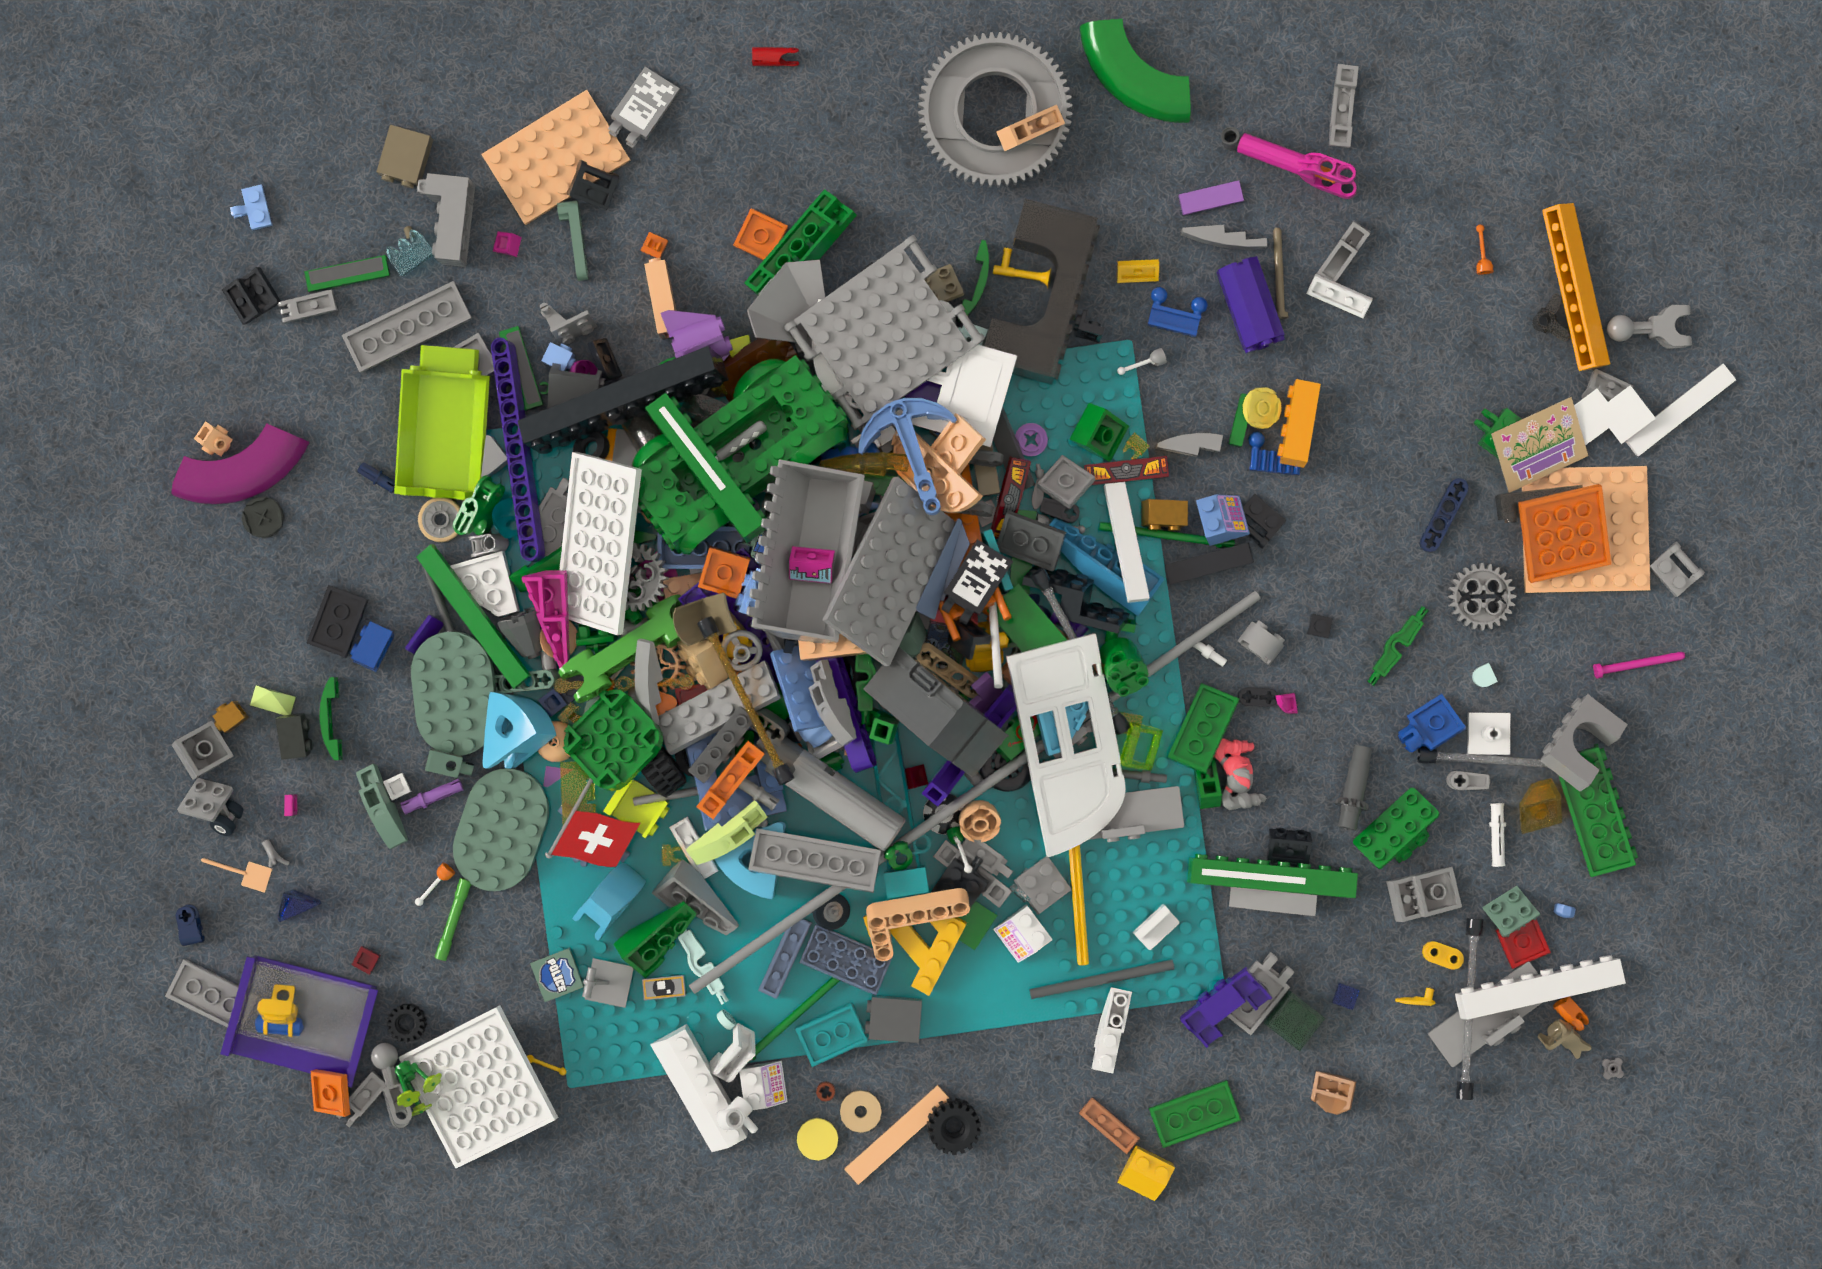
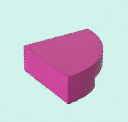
M1295 693L1275 696L1279 707L1285 713H1298Z

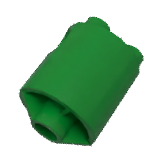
M1117 637L1102 645L1099 650L1102 672L1109 687L1114 692L1125 697L1137 692L1149 683L1147 666L1132 640Z

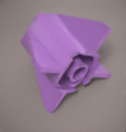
M666 310L660 313L669 338L674 337L671 344L676 358L709 346L724 361L730 355V351L733 350L729 337H724L722 331L725 330L721 316L716 318V315L674 310Z

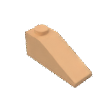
M1056 104L997 131V135L1004 151L1055 129L1065 124Z

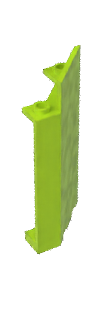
M421 345L420 366L410 365V369H402L394 494L460 500L472 497L478 481L482 478L490 376L481 375L482 371H478L479 350Z

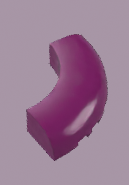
M266 423L258 438L245 450L232 457L217 461H201L184 456L173 481L172 495L187 501L204 504H226L253 497L265 492L283 479L301 459L310 442Z

